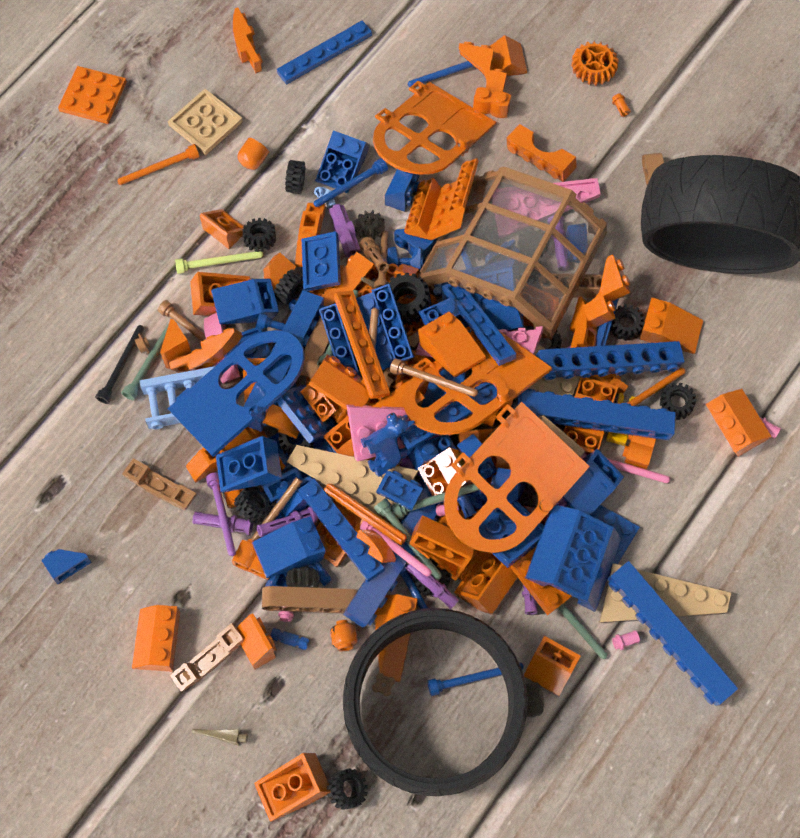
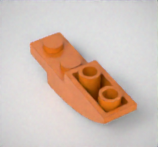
M237 7L233 14V33L236 49L241 62L249 61L255 73L262 71L261 63L263 61L260 54L255 52L256 48L253 40L255 33L252 26H248L245 13H241Z
M307 203L306 210L303 211L297 240L296 267H302L301 239L320 235L326 211L325 204L315 207L314 203Z
M582 296L578 297L570 325V330L574 333L570 348L593 347L596 345L597 327L588 322L583 307L588 302Z
M228 328L221 334L208 336L206 340L200 342L202 349H195L191 354L176 357L174 361L169 362L170 368L173 371L182 373L187 370L192 371L212 367L238 344L243 335L234 328Z

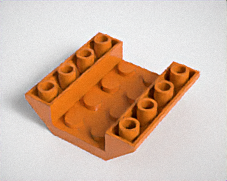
M475 158L464 162L457 181L445 184L443 187L434 178L421 181L418 185L404 232L408 235L433 240L461 228L479 160Z

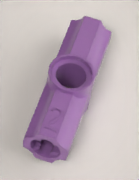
M333 205L329 209V213L334 224V231L339 234V241L345 256L350 257L355 255L356 252L360 254L361 250L355 237L354 225L352 221H349L344 205Z

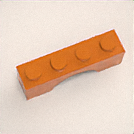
M521 124L506 138L507 149L511 153L517 154L524 161L534 164L539 170H544L553 178L559 179L562 182L577 168L576 156L564 149L555 152H543L534 146V132Z

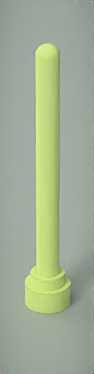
M248 252L194 261L175 259L177 274H181L190 268L258 259L263 257V252Z

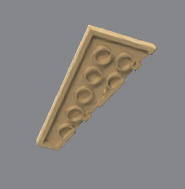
M296 445L287 463L326 486L329 483L333 484L367 509L389 522L385 515L378 514L374 509L378 503L385 499V497L376 493L385 474L378 477L375 472H372L368 465L369 460L365 459L357 462L355 457ZM396 466L388 471H397L403 475L404 479L410 482V480H414L419 470ZM387 499L391 503L390 507L392 508V504H395V502Z
M612 564L610 576L622 565ZM636 569L676 616L727 613L730 592ZM609 584L607 585L599 623L638 620L635 616L637 613L632 607L628 608L623 603L621 594L614 592Z

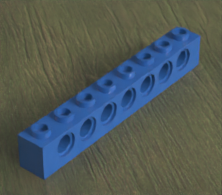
M680 341L539 350L535 355L552 367V371L541 378H545V380H553L558 377L570 379L574 376L587 378L592 375L604 377L609 374L620 376L626 373L641 374L647 371L658 373L662 370L674 372L685 362Z

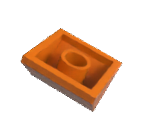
M504 35L490 45L491 49H494L491 70H504L507 76L527 74L521 43Z
M219 209L200 214L202 228L228 249L243 236V225L224 210Z
M174 319L169 321L160 351L167 369H170L169 362L174 361L176 357L192 353L187 338Z

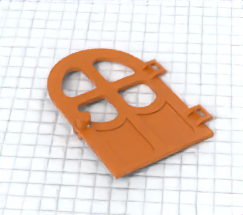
M417 81L409 88V91L413 92L414 95L393 112L384 108L375 115V118L381 122L374 130L373 144L375 150L385 162L401 171L421 175L434 174L443 171L460 156L463 157L465 153H468L469 148L496 125V121L433 83L428 82L425 85ZM414 115L425 119L428 126L422 132L416 133L399 121L405 116ZM393 129L411 141L399 151H394L386 145L385 134L388 130ZM436 132H445L454 138L456 145L450 150H444L430 142L428 138ZM418 147H423L440 159L433 163L417 164L409 161L407 156Z
M471 331L469 334L485 354L486 359L472 367V374L460 384L472 388L480 382H489L497 388V396L488 404L480 405L464 393L437 385L446 394L429 407L423 408L416 404V394L419 388L428 381L413 377L404 390L403 407L409 420H414V425L424 431L441 435L463 433L479 426L507 404L511 406L513 399L552 371V367L501 331L499 332L516 352V359L499 366L478 337ZM425 357L412 366V368L444 378L439 374L444 367L436 360L432 363ZM423 363L426 364V365H424L422 368H419V366L422 365ZM454 401H458L473 413L469 418L457 422H440L434 417Z
M523 402L515 409L507 404L496 416V419L501 424L469 458L462 452L451 464L456 473L451 478L445 492L444 512L446 520L452 532L461 542L480 552H503L520 544L590 467ZM508 410L510 415L504 419L502 415ZM490 456L501 457L510 465L511 474L499 489L493 488L478 473L479 465ZM463 458L466 462L459 468L457 464ZM465 481H471L487 497V502L470 520L462 518L457 507L458 493ZM520 482L531 484L538 495V505L529 516L520 514L506 499L510 491ZM495 508H499L516 524V530L513 534L502 539H486L479 533V526Z

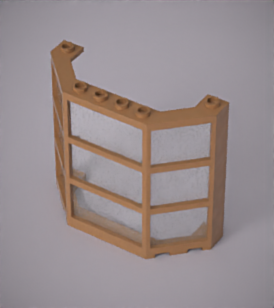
M501 167L498 171L494 172L491 170L485 172L483 176H475L461 228L438 238L417 278H423V281L428 285L430 294L433 295L434 285L448 282L451 286H459L470 293L480 294L488 300L493 299L504 306H512L534 324V330L536 327L543 326L541 338L552 340L607 234V222L603 219L599 220L593 215L594 210L585 202L581 203L576 199L577 194L573 190L507 167Z

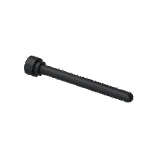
M138 325L105 387L98 390L95 398L99 402L109 404L111 401L112 389L136 345L135 339L139 338L138 334L141 335L144 330L142 325Z

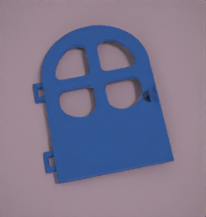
M279 330L266 331L250 337L239 346H234L224 355L225 358L190 389L184 390L167 409L214 457L254 420L256 422L263 421L265 418L264 411L284 395L299 378L304 366L305 353L301 343L294 335ZM271 342L278 344L277 349L257 366L253 365L245 357L249 350L261 344ZM290 355L292 362L287 375L280 383L273 384L265 376V372L280 358ZM238 364L247 372L246 377L233 388H221L220 379L223 373L231 366ZM257 382L266 390V395L255 405L250 407L238 405L239 395L252 383Z

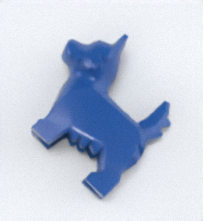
M390 413L386 417L387 424L385 427L373 432L366 438L360 439L364 448L367 447L370 454L375 453L377 456L374 461L369 460L368 465L370 470L375 472L378 477L385 474L387 470L395 468L401 459L410 455L412 449L408 451L406 447L399 449L397 438L415 424L414 420L407 421V415L401 416Z

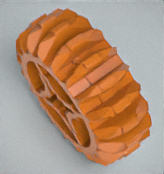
M587 41L585 45L581 44L575 50L571 66L577 78H581L582 82L588 81V85L592 82L596 86L598 82L603 85L605 81L609 82L615 76L619 60L617 53L614 52L613 48H609L608 44L602 45V41L599 44H596L595 41L590 44Z

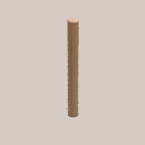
M297 477L294 479L262 524L275 520L301 485L302 480ZM257 531L254 533L251 540L255 541L261 538Z

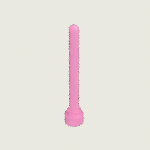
M584 452L581 459L589 455V453ZM608 459L618 470L663 483L670 482V477L667 475Z
M366 521L362 522L360 530H374L387 542L392 551L425 576L431 575V569Z

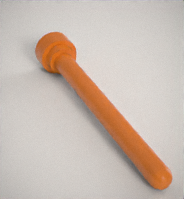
M192 144L185 149V152L123 176L117 182L119 185H123L184 159L194 160L200 156L195 144Z
M682 367L627 403L631 404V406H637L684 375L686 370Z

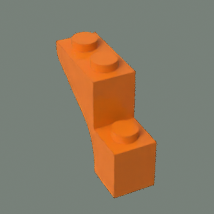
M471 42L459 43L460 55L483 73L486 78V88L494 92H504L507 73H504V70L501 69L491 70L494 49H491L488 45L474 46V43Z
M613 254L606 259L599 293L592 301L583 305L588 322L594 327L615 319L613 312L615 311V306L612 301L631 293L628 287L630 281L623 272L625 266L622 260H618Z

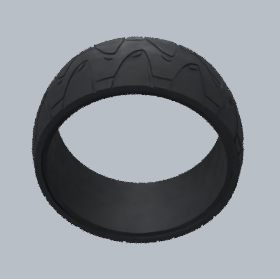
M697 155L667 161L653 171L645 190L641 209L643 244L650 252L664 260L710 272L762 274L790 268L800 261V176L784 167L769 162L738 156Z
M425 608L410 611L387 621L375 630L355 654L349 667L343 690V711L346 729L355 750L364 763L390 785L412 794L437 797L459 794L483 784L494 776L506 764L517 748L527 716L528 697L524 674L518 659L508 643L499 633L480 619L460 611L445 608ZM440 629L452 631L470 638L485 649L493 658L506 684L508 717L499 743L480 765L458 776L438 779L412 775L395 767L375 749L362 724L360 694L370 665L386 646L396 639L415 631Z

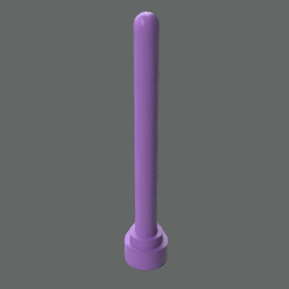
M211 473L206 477L207 485L213 490L228 555L235 556L236 550L222 493L220 492L218 473Z

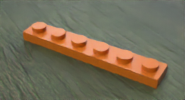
M353 290L336 292L334 299L370 399L387 397L390 391Z

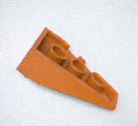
M398 594L386 595L385 597L388 599L383 607H378L375 611L377 615L374 620L375 630L401 614L417 610L418 599ZM411 633L396 639L378 654L380 673L387 677H393L395 682L401 681Z

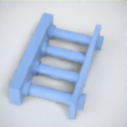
M214 367L140 380L143 394L149 395L152 417L145 418L148 428L157 430L163 428V426L180 423L172 413L159 415L156 396L158 392H168L169 405L171 406L176 401L175 390L177 388L185 387L190 389Z

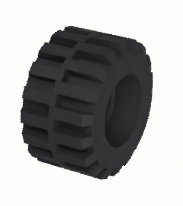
M400 273L397 274L396 278L391 277V282H386L385 285H391L403 325L405 323L413 325L412 322L414 321L416 323L420 322L421 316L419 311L431 306V297L427 283L423 281V278H417V274L414 273L412 276L409 273L401 276ZM405 294L417 296L414 301L408 304L397 302Z

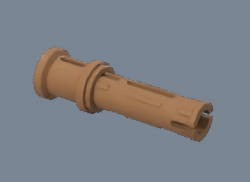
M372 237L363 238L359 243V247L364 252V255L372 260L379 272H386L389 264L380 254L379 246Z

